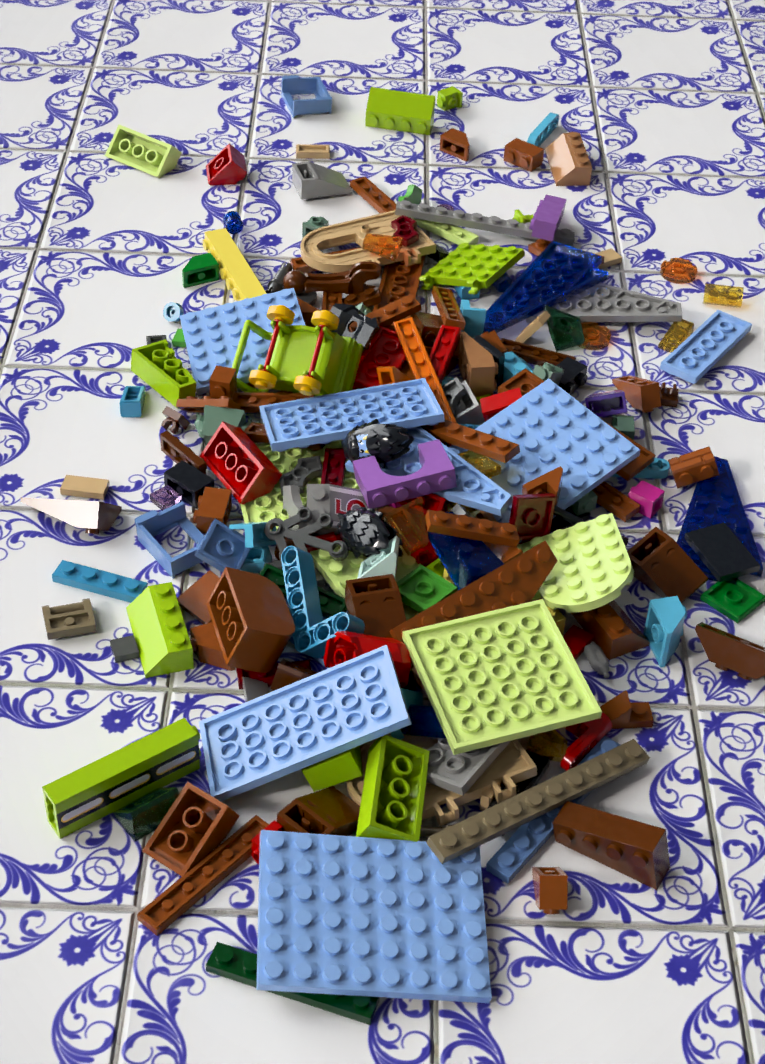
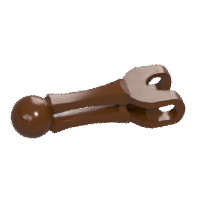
M362 261L355 264L351 270L340 273L315 274L292 270L285 275L283 285L285 289L294 288L296 295L304 291L306 293L332 291L348 295L357 294L367 288L376 287L367 285L365 282L377 279L381 274V266L376 262Z

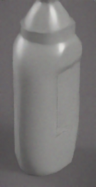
M595 643L586 645L584 647V654L591 667L600 675H604V678H609V661L601 647Z

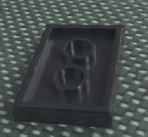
M725 522L685 533L684 539L719 582L758 572L760 569V564Z

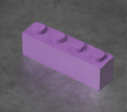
M546 194L544 200H540L530 224V230H532L531 237L553 241L562 220L567 199Z

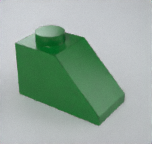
M211 253L193 256L182 270L183 287L188 288L219 280V263Z

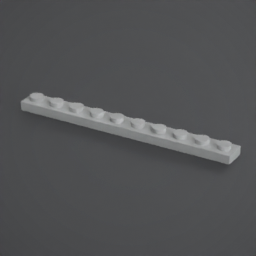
M407 200L397 201L395 215H405L411 218L535 240L540 239L531 237V222L520 223L514 219L503 220L497 216L486 217L479 213L469 214L462 210L452 211L447 210L445 207H430L424 203L418 205ZM557 229L555 237L551 242L573 246L575 240L574 232L569 229Z

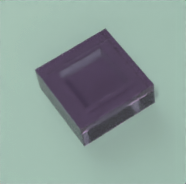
M166 485L151 493L150 501L163 511L180 503L181 496L170 486Z

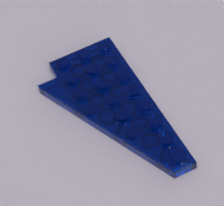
M552 241L486 311L483 333L486 331L490 333L493 330L498 333L607 280L608 272L598 269L602 263V256Z
M714 456L719 475L697 482L677 544L709 580L718 582L684 537L687 532L725 522L760 564L759 571L751 573V575L761 577L763 565L728 460ZM739 577L727 580L726 582L736 585Z

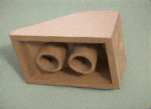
M462 332L460 335L458 358L462 380H466L476 397L487 394L493 395V391H496L497 388L496 379L494 378L498 374V364L494 362L490 352L466 332Z

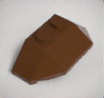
M702 622L696 625L695 631L709 661L716 663V668L724 671L731 669L738 672V676L746 680L765 676V647Z

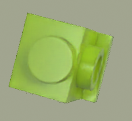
M454 86L439 90L437 106L444 111L455 107L461 108L463 92Z

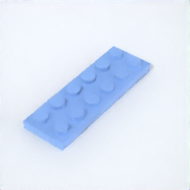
M717 310L661 362L660 369L695 384L751 330L752 324Z

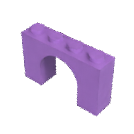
M440 440L417 444L419 462L422 468L410 475L393 476L386 474L379 467L375 456L354 460L355 480L368 508H377L457 487L455 468Z

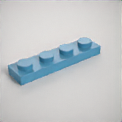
M65 560L61 561L52 574L53 582L130 603L148 587L147 582Z

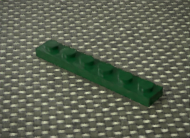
M217 942L206 963V972L256 988L257 954ZM267 991L368 1025L371 1024L380 1001V997Z

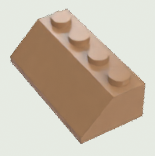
M563 133L545 148V154L555 185H590L592 165L580 133Z

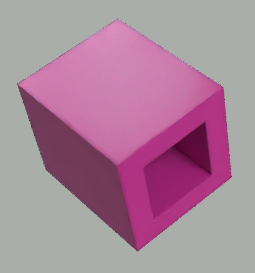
M642 480L630 489L628 497L641 505L640 514L651 519L662 508L665 491Z

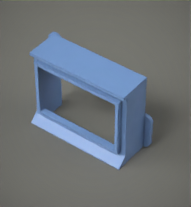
M298 75L282 76L281 96L293 118L297 115L327 112L331 114L332 97L320 77L299 78ZM314 94L316 97L315 99L293 100L291 95Z
M183 501L159 513L152 510L135 518L138 541L173 579L176 574L203 562L194 555L204 535L186 517L185 503ZM179 525L197 545L172 558L154 536Z

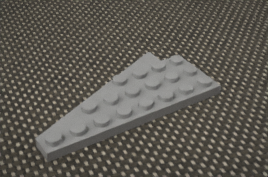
M545 269V280H526V322L534 321L544 311L551 315L546 322L553 323L682 322L681 303L548 269Z

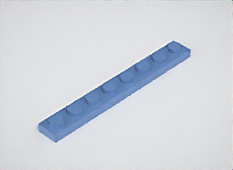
M604 736L578 765L620 746V744ZM592 791L570 802L581 804ZM564 805L521 825L487 862L486 870L509 884L554 834L553 821Z

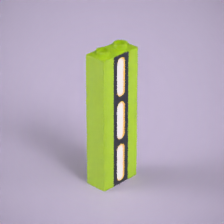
M182 718L43 786L42 790L48 823L61 839L200 769L201 751L199 748L200 734L198 729L194 725L191 726L185 718Z

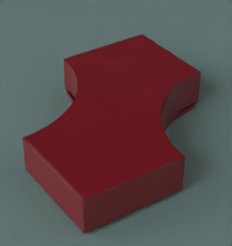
M405 215L393 220L391 228L396 230L393 233V241L406 247L418 241L419 234L414 230L417 227V221Z

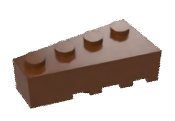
M566 801L553 821L556 842L655 890H658L670 869L666 829Z

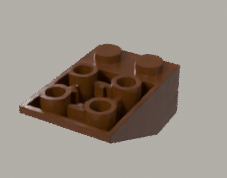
M658 527L652 529L627 551L634 570V577L662 598L678 596L682 604L708 581V577L676 541Z
M393 574L346 580L345 604L350 615L364 621L365 630L363 634L393 638L389 631L406 621L400 591Z
M334 786L294 799L277 813V822L282 826V831L350 836L357 830L360 806Z

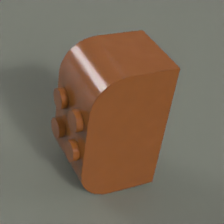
M225 567L206 605L226 666L259 673L270 672L273 670L295 631L294 620L284 595L274 582L262 575Z

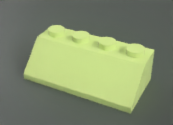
M118 125L105 156L160 178L175 169L182 152L170 144Z

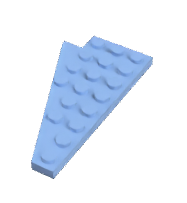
M420 426L414 429H407L408 431L405 433L415 438L408 446L410 450L401 457L385 463V468H381V470L393 476H405L417 472L422 468L419 462L417 444L437 439ZM441 442L455 468L457 487L433 494L441 496L447 501L502 516L512 503L511 495ZM348 460L345 463L346 471L354 473L353 464Z

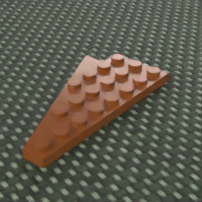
M543 541L396 626L389 632L394 639L404 643L402 639L403 631L531 602L558 560L547 542ZM411 661V668H413L414 664L413 661Z

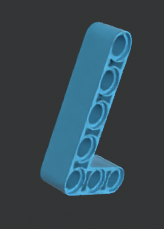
M292 545L286 547L281 555L288 608L295 624V631L293 633L295 649L310 657L320 658L325 654L326 642L330 638H335L336 635L334 634L337 631L363 634L365 630L364 621L346 612L337 613L323 620L312 555Z

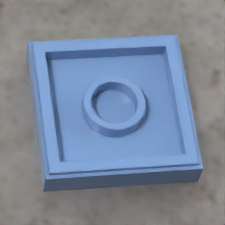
M214 519L194 556L221 572L224 571L225 567L241 570L251 548H245L244 535L234 529H229V526Z

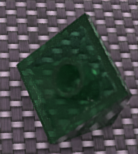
M547 305L545 306L544 310L551 315L547 320V324L556 352L585 342L579 317Z
M177 787L156 788L113 812V815L134 842L157 829L178 797Z

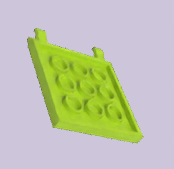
M462 243L444 259L440 260L438 264L430 268L427 273L420 276L419 281L424 282L421 290H430L434 284L471 287L468 294L476 295L480 289H487L525 256L524 249L516 248L515 246L500 247L499 245L484 246V244L469 245V243Z

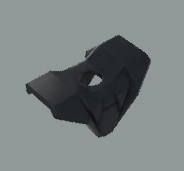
M335 303L330 312L336 315L340 321L338 328L330 331L336 332L340 336L351 337L357 343L362 344L363 349L368 350L374 333L380 328L378 318L374 317L371 319L365 316L354 305ZM357 322V329L354 332H350L349 327L351 323Z

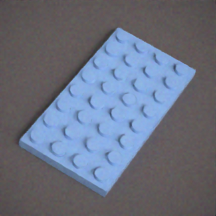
M425 378L259 406L272 452H284L290 448H306L313 444H329L332 441L345 440L347 434L357 425L361 426L366 422L368 424L375 419H378L379 423L393 424L406 429H414L422 425L433 426L439 422H445L444 413Z
M382 646L199 721L211 796L219 801H224L411 725L388 646Z

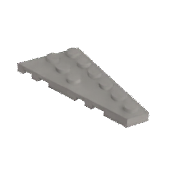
M444 734L438 738L437 744L426 749L430 751L426 782L463 796L511 741L453 755Z

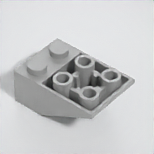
M309 161L292 164V183L301 200H311L318 197L327 198L333 195L352 193L349 184L340 172Z

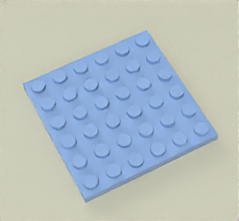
M294 288L283 289L278 292L180 315L191 370L196 381L197 395L210 392L209 380L216 366L232 368L246 320H251L264 330L273 333L274 331L270 325L271 320L267 318L268 309L273 305H283L295 313L294 321L291 325H305ZM251 330L237 374V378L244 383H249L250 372L258 370L259 364L264 366L271 342Z

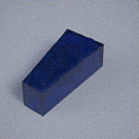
M428 530L426 532L427 538L455 586L458 587V591L504 564L482 541L428 532Z

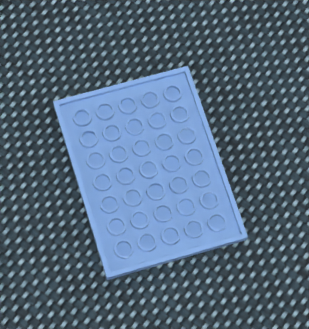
M549 378L475 429L519 444L520 453L507 463L455 445L448 447L508 492L512 497V501L513 495H522V486L561 466L563 468V480L557 506L564 510L640 455L638 447ZM512 503L502 516L493 514L497 522L509 523ZM464 506L474 516L480 512L478 509Z
M261 830L256 990L489 1003L492 996L480 846L442 864L427 842L424 841L414 842L409 840Z

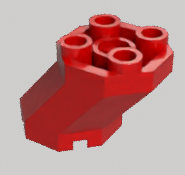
M337 631L334 634L336 637L330 638L326 642L323 661L325 667L330 668L387 645L391 652L401 688H405L408 685L412 659L405 643L394 638H383L348 631Z

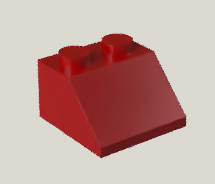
M230 143L206 165L208 184L211 186L234 185L246 177L245 157Z

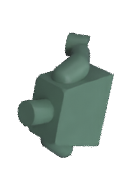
M205 405L204 415H200L199 412L196 413L194 425L199 436L204 438L205 445H207L222 421L244 431L252 423V418H248V422H246L244 410Z

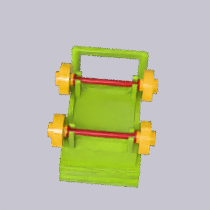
M283 305L270 306L267 318L271 320L270 325L274 331L273 333L264 330L251 320L244 322L232 368L236 369V376L250 330L271 342L264 366L259 364L258 370L250 372L248 380L256 388L247 385L237 378V388L241 391L268 393L270 389L301 393L307 396H321L353 389L363 345L357 343L351 337L340 336L338 333L330 331L336 330L340 321L332 312L327 310L313 312L311 323L316 326L314 328L305 325H291L295 317V313Z

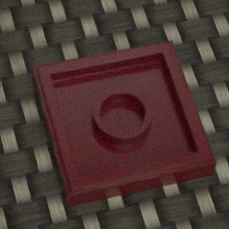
M553 493L513 495L509 523L516 525L520 540H531L535 537L550 534L556 495Z

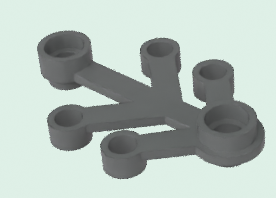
M302 507L298 510L297 515L284 521L274 518L265 525L264 533L268 539L276 541L280 551V560L282 552L287 547L285 538L293 540L297 548L306 552L308 550L305 544L327 551L335 561H342L349 554L348 547L343 541L329 542L310 536L322 529L332 527L333 520L329 514L320 515L318 521L297 531L289 529L301 522L307 523L311 521L312 512L309 508ZM308 512L307 517H301L303 513ZM324 519H329L327 524H322ZM279 526L277 531H272L274 527ZM337 546H341L338 552H334Z

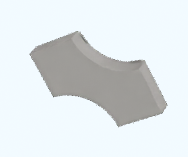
M298 485L283 486V509L287 511L290 518L297 515L300 508L305 507L301 501L300 487ZM307 512L303 513L301 517H307ZM301 522L291 527V529L297 531L306 527L307 523Z

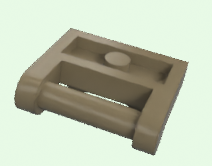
M90 598L82 599V602L54 607H49V605L42 606L48 640L97 632Z

